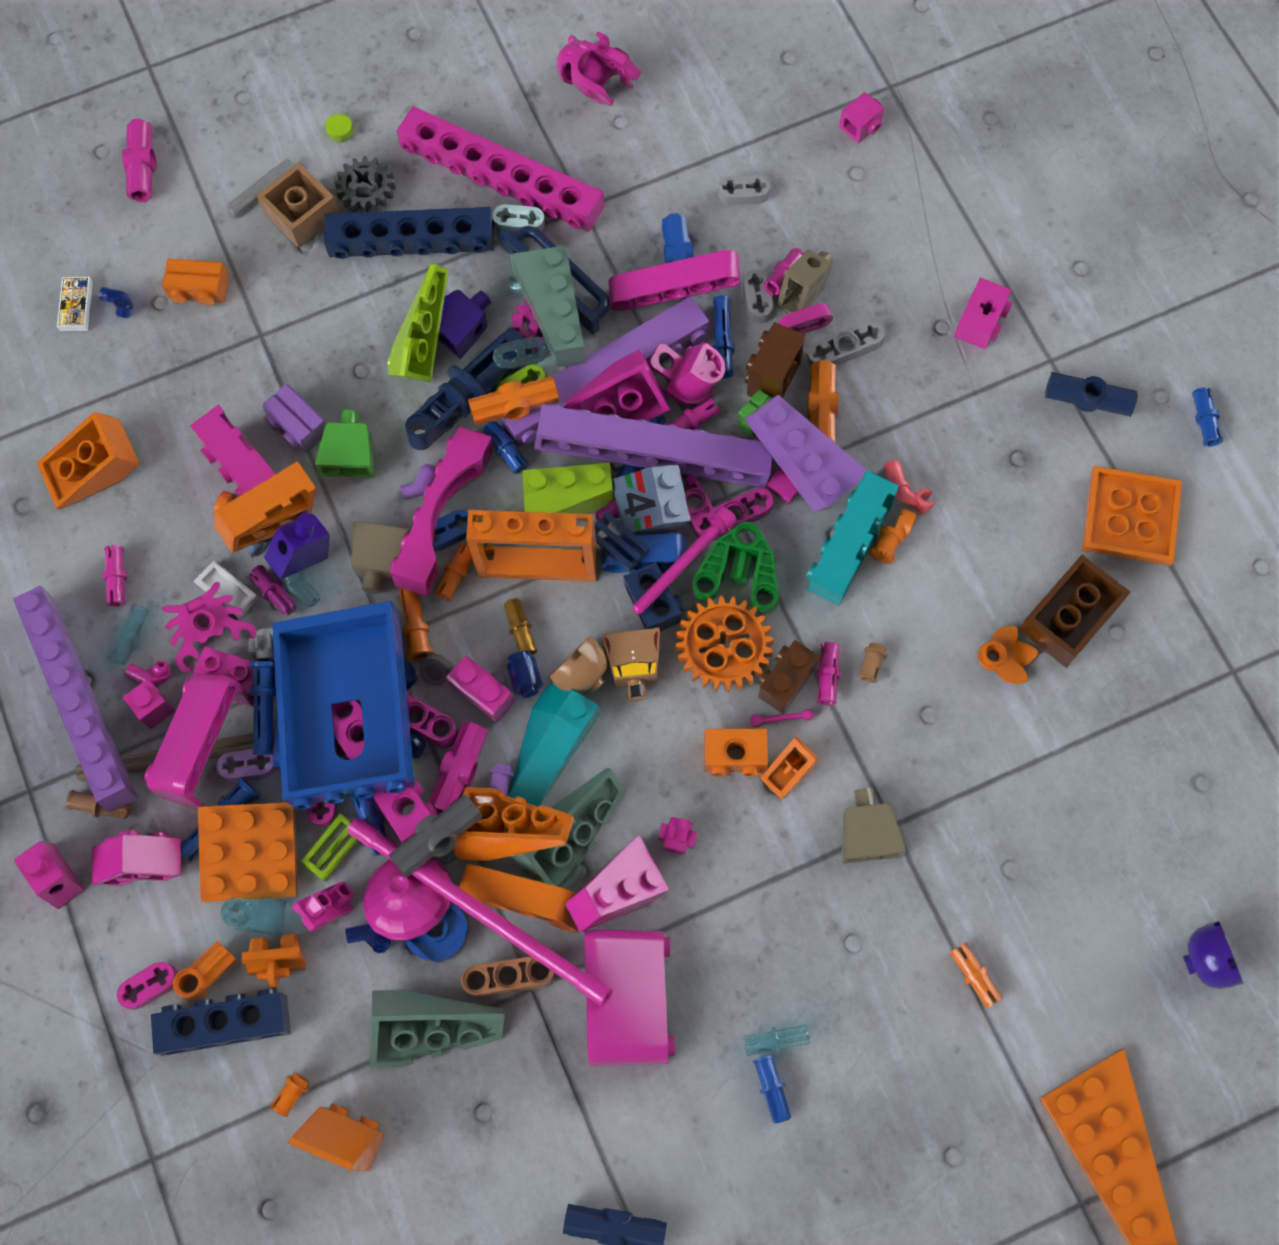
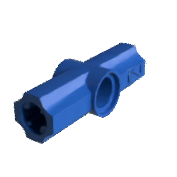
M674 213L663 218L662 231L665 241V263L694 257L692 242H689L685 216Z

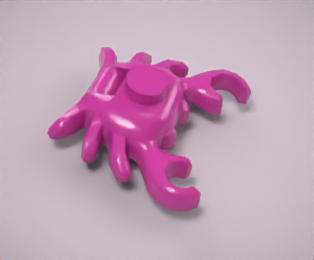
M215 582L205 594L187 603L162 606L164 612L179 614L165 625V628L169 630L179 625V628L172 636L170 644L175 646L179 638L183 636V644L176 656L177 667L182 672L189 673L192 671L191 667L184 664L186 656L191 655L195 659L200 657V654L193 645L194 641L205 643L213 635L221 636L224 627L230 628L234 641L239 639V632L243 629L250 632V638L256 637L257 629L253 624L236 620L229 616V614L242 615V609L234 606H222V604L230 602L233 596L223 595L213 598L220 587V582Z

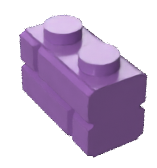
M285 384L276 392V395H272L263 403L262 407L267 414L264 417L265 421L275 431L280 428L285 433L283 438L293 449L298 446L305 453L312 449L318 441H321L325 425L327 424L326 420L289 384Z

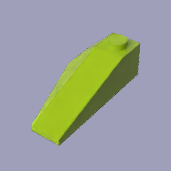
M430 264L392 345L391 354L387 361L388 375L431 383L449 269L437 264Z

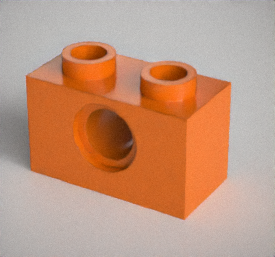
M705 729V772H711V775L715 777L729 776L730 772H742V775L746 777L760 776L761 772H765L768 766L767 729ZM731 748H739L743 751L744 756L741 759L735 760L730 758L727 752Z

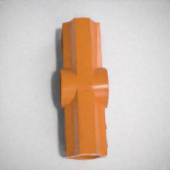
M819 360L811 364L807 417H810V422L835 443V418H837L838 392H835L836 364L826 360Z
M552 376L525 384L518 381L508 382L500 386L496 392L468 399L475 425L504 417L509 420L520 419L528 415L530 410L541 407L542 404L550 405L560 402Z

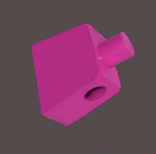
M39 841L14 860L36 895L57 909L63 907L85 890L54 843ZM63 884L60 889L54 891L56 885Z

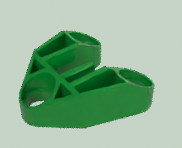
M744 522L714 543L693 579L692 592L697 599L707 601L709 598L715 599L719 593L721 582L723 583L728 556L734 557L729 580H733L737 584H741V582L746 583L751 560L757 561L752 583L751 605L756 607L758 612H772L778 603L774 553L760 529L751 522ZM742 531H751L755 535V540L752 543L745 544L740 541L738 536ZM709 582L714 585V589L711 592L704 593L698 589L697 584ZM761 593L768 594L773 597V601L767 605L760 604L756 599V595Z

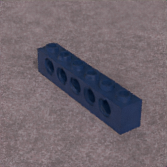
M491 207L325 214L324 244L329 258L335 257L338 259L354 256L372 258L378 255L398 257L403 254L483 253L485 251H494L493 216Z

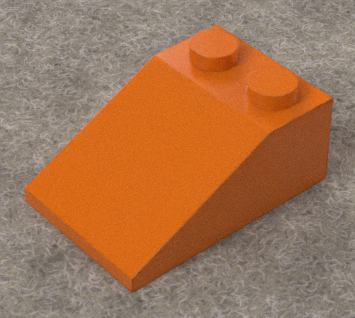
M94 411L37 462V465L55 507L63 509L120 482L137 468L140 463L120 419Z
M331 1103L330 1108L319 1106L293 1134L288 1144L350 1171H369L385 1132L377 1129L380 1124L379 1122L361 1116L360 1120L357 1121L348 1117L350 1110Z

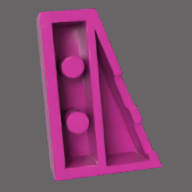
M219 404L190 425L204 447L200 450L210 464L216 461L221 467L217 471L227 484L233 481L238 487L234 490L238 497L275 475L255 448L253 449L244 439L242 432L237 426L234 427Z

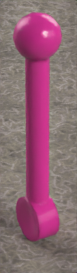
M805 709L802 713L761 717L755 714L751 716L750 723L753 727L757 728L762 723L794 719L810 721L813 719L814 713L810 709Z

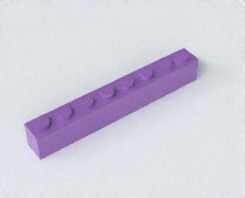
M691 296L588 355L585 357L586 363L571 365L552 376L560 401L554 404L568 409L565 404L566 400L614 362L639 349L648 364L654 350L661 343L667 345L680 355L687 347L693 344L698 345L709 335V320ZM660 354L659 363L664 362L670 357L666 354ZM541 407L530 410L528 415L520 419L509 420L506 417L499 419L511 439L516 441L517 447L523 444H530L536 440Z
M556 404L541 405L534 447L536 450L642 468L679 465L680 474L764 488L768 481L772 461L771 454L759 439L736 438L730 434L707 433L701 429H684L672 424L660 425L643 419L631 420L621 418L614 414H596L589 410L567 409Z
M41 585L13 598L96 803L110 813L138 799L55 600Z

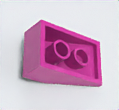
M640 349L614 362L565 401L568 409H585L602 415L614 414L631 420L643 419L649 421L670 410L667 395L664 393V389Z

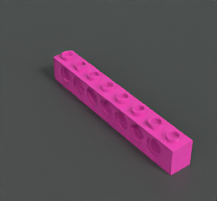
M412 106L396 130L400 147L406 152L418 154L432 164H440L456 175L462 174L480 186L486 185L495 189L502 196H510L517 199L524 206L537 207L548 217L561 219L575 229H583L590 232L605 207L603 191Z

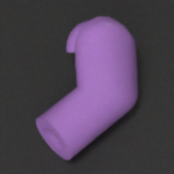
M422 465L415 482L400 486L404 500L424 495L428 483H433L436 477L433 465Z

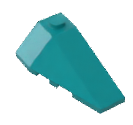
M552 683L547 685L532 707L514 777L509 789V797L515 799L519 796L526 799V802L537 807L541 805L599 718V705L572 689L560 690Z

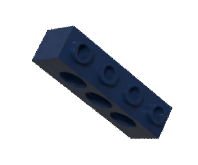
M276 988L257 991V996L245 998V994L225 996V1002L214 1004L213 999L198 1000L193 1002V1007L181 1009V1005H168L161 1007L160 1013L151 1014L153 1054L160 1056L291 1034L287 995L280 992L277 993ZM257 1007L260 1012L259 1018L255 1023L249 1024L247 1022V1013L250 1009ZM225 1012L227 1023L222 1029L217 1030L215 1019L220 1013ZM189 1018H193L195 1022L194 1030L190 1034L185 1035L183 1024Z

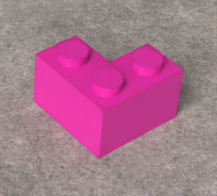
M125 830L119 832V836L105 838L103 843L92 847V885L123 886L135 880L168 881L181 875V839L168 837V833L154 832L150 833L149 836L139 835L137 830Z

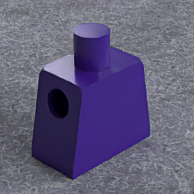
M454 290L444 297L438 340L459 359L468 352L488 326L483 310L491 304L489 297L481 290L471 299L461 290Z
M302 513L297 520L280 526L276 530L264 559L280 580L328 559L330 535L314 514Z

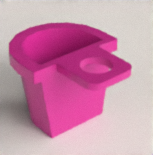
M706 342L694 347L689 346L683 356H680L667 345L661 343L656 347L649 360L650 367L670 381L664 393L683 405L695 406L707 400L712 394L714 386L724 376L725 362L721 354ZM660 354H666L670 357L672 365L669 369H665L660 365Z

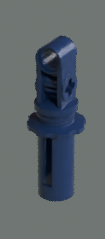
M508 328L463 369L452 365L447 370L450 380L447 383H442L438 387V392L429 397L423 406L406 420L405 428L410 446L416 450L428 449L440 436L449 431L461 417L466 418L471 413L468 399L488 394L532 353L527 340L517 330ZM417 430H425L422 434L414 433Z

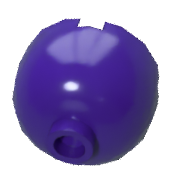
M1218 920L1197 928L1190 935L1187 942L1189 954L1183 956L1189 974L1196 973L1202 983L1212 988L1223 989L1244 984L1220 921Z

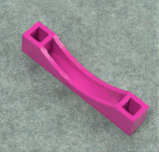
M460 426L455 435L450 436L447 441V453L444 459H440L436 465V477L433 483H428L424 492V503L421 508L418 507L415 510L412 529L404 534L400 555L393 558L389 570L395 587L426 597L429 596L439 573L437 558L433 548L434 531L439 515L446 503L459 489L468 482L483 475L493 452L491 436Z

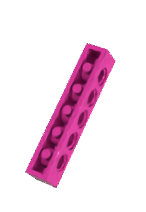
M358 700L332 705L334 736L349 760L358 757L364 748V740L356 742L357 737L364 733L362 706ZM353 709L348 717L342 718L346 710ZM415 778V786L406 787L404 792L391 794L383 791L374 793L375 796L373 797L402 843L415 834L416 826L422 819L429 815H439L430 801L424 804L420 798L424 791ZM415 804L411 813L402 815L405 806Z

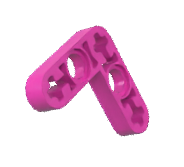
M681 474L682 477H686V486L688 488L685 492L686 502L691 497H698L703 502L699 509H690L688 507L689 524L698 538L707 530H702L703 523L707 522L708 525H711L712 515L720 507H725L729 510L737 509L742 513L741 519L738 520L732 529L744 522L753 523L767 516L772 510V494L764 488L753 489L713 508L697 477ZM755 498H759L760 501L766 500L763 508L760 505L753 506ZM746 507H747V508L751 507V508H750V515L747 514V509H746ZM724 532L723 534L719 533L713 539V541L723 537L728 532Z

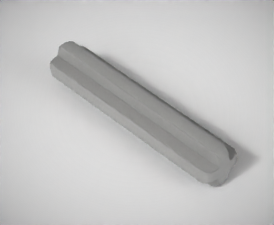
M289 159L282 161L227 204L228 211L235 218L242 215L258 202L256 195L295 165Z

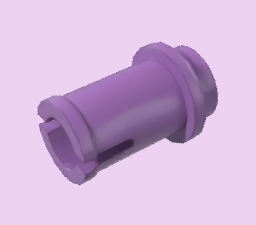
M494 764V768L490 769L492 777L489 788L501 790L507 796L510 778L514 777L512 773L513 767Z

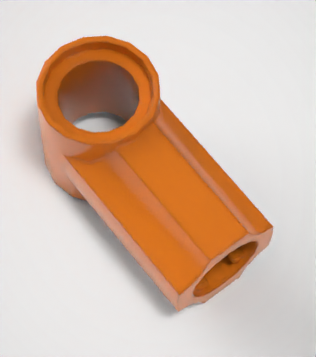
M217 940L189 968L183 969L176 974L173 980V989L188 1002L203 1000L207 996L209 988L238 960ZM193 978H197L198 985L196 989L186 993V983Z

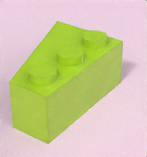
M610 463L522 470L525 512L588 514L604 507L613 500Z

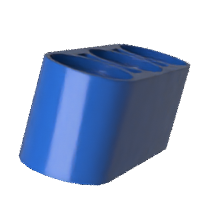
M681 534L636 535L650 547L651 551L631 572L654 562L657 563L660 571L663 569L667 571L687 550L686 537ZM618 535L624 542H626V543H627L631 548H633L637 553H640V552H641V550H639L634 544H632V543H631L628 539H626L623 535ZM608 536L603 538L628 561L631 562L634 559ZM601 548V569L610 573L629 572Z

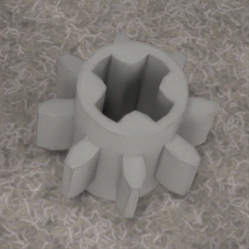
M260 629L256 631L255 638H249L248 653H251L252 657H256V661L275 662L273 629Z

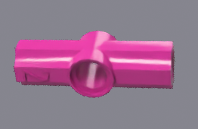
M131 119L126 129L127 149L122 151V160L126 171V194L131 200L148 202V199L152 198L153 193L152 172H156L157 167L155 153L152 148V126L150 122L143 121L142 119Z
M463 721L451 751H448L442 760L439 769L440 778L430 799L431 804L438 813H442L460 799L465 788L469 787L474 779L478 767L477 759L489 733L487 729L480 725Z

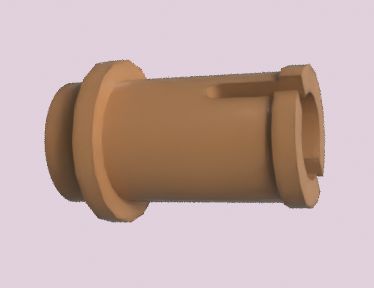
M871 642L868 647H865L864 652L866 656L858 678H862L861 680L869 683H877L883 659L888 657L886 653L887 648L884 645Z

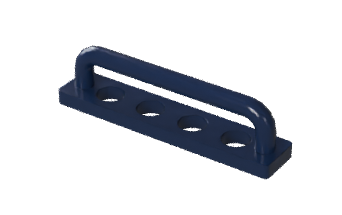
M524 226L512 234L506 228L499 232L501 247L508 254L529 251L520 242L526 237L534 239L543 249L557 247L536 227ZM568 257L571 276L599 302V305L591 310L575 295L579 322L594 335L600 330L599 319L609 309V297Z

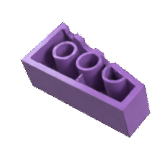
M779 395L765 401L744 418L813 512L828 508L858 483L866 472L862 465Z

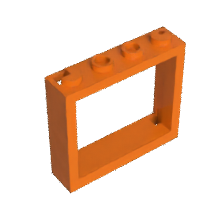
M468 510L466 540L479 578L596 582L598 554L593 514ZM477 517H483L482 523H478ZM577 520L587 521V529L585 526H577ZM485 543L582 546L583 550L498 546L488 548V546H485ZM486 554L493 555V560H487Z

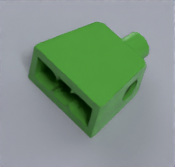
M344 410L342 411L341 423H327L325 425L315 461V466L321 477L375 478L372 436L368 425L359 423V413L357 411Z

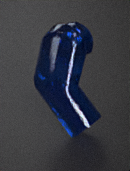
M106 287L100 289L99 299L114 303V306H116L115 314L118 317L129 318L131 316L133 303L127 293Z

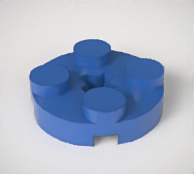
M451 901L448 910L440 921L444 923L442 927L444 933L440 937L437 935L433 938L430 937V930L424 935L406 940L409 949L425 961L441 963L451 959L461 951L466 943L469 933L466 916L462 909Z

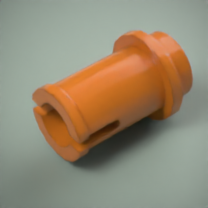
M293 1072L291 1076L287 1075L285 1078L286 1084L270 1104L274 1111L284 1117H288L289 1112L303 1092L307 1093L309 1091L307 1086L310 1082L297 1072Z

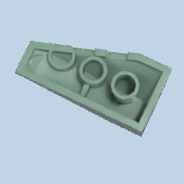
M610 768L604 769L551 807L571 814L574 817L566 845L512 856L520 869L531 879L567 889L578 878L583 869L580 864L587 851L594 849L597 843L594 839L602 824L608 823L625 792Z
M373 990L370 1008L369 1067H403L413 1064V1059L431 1054L432 1058L443 1056L442 1051L455 1047L468 1049L500 1040L503 1033L504 1009L407 990Z

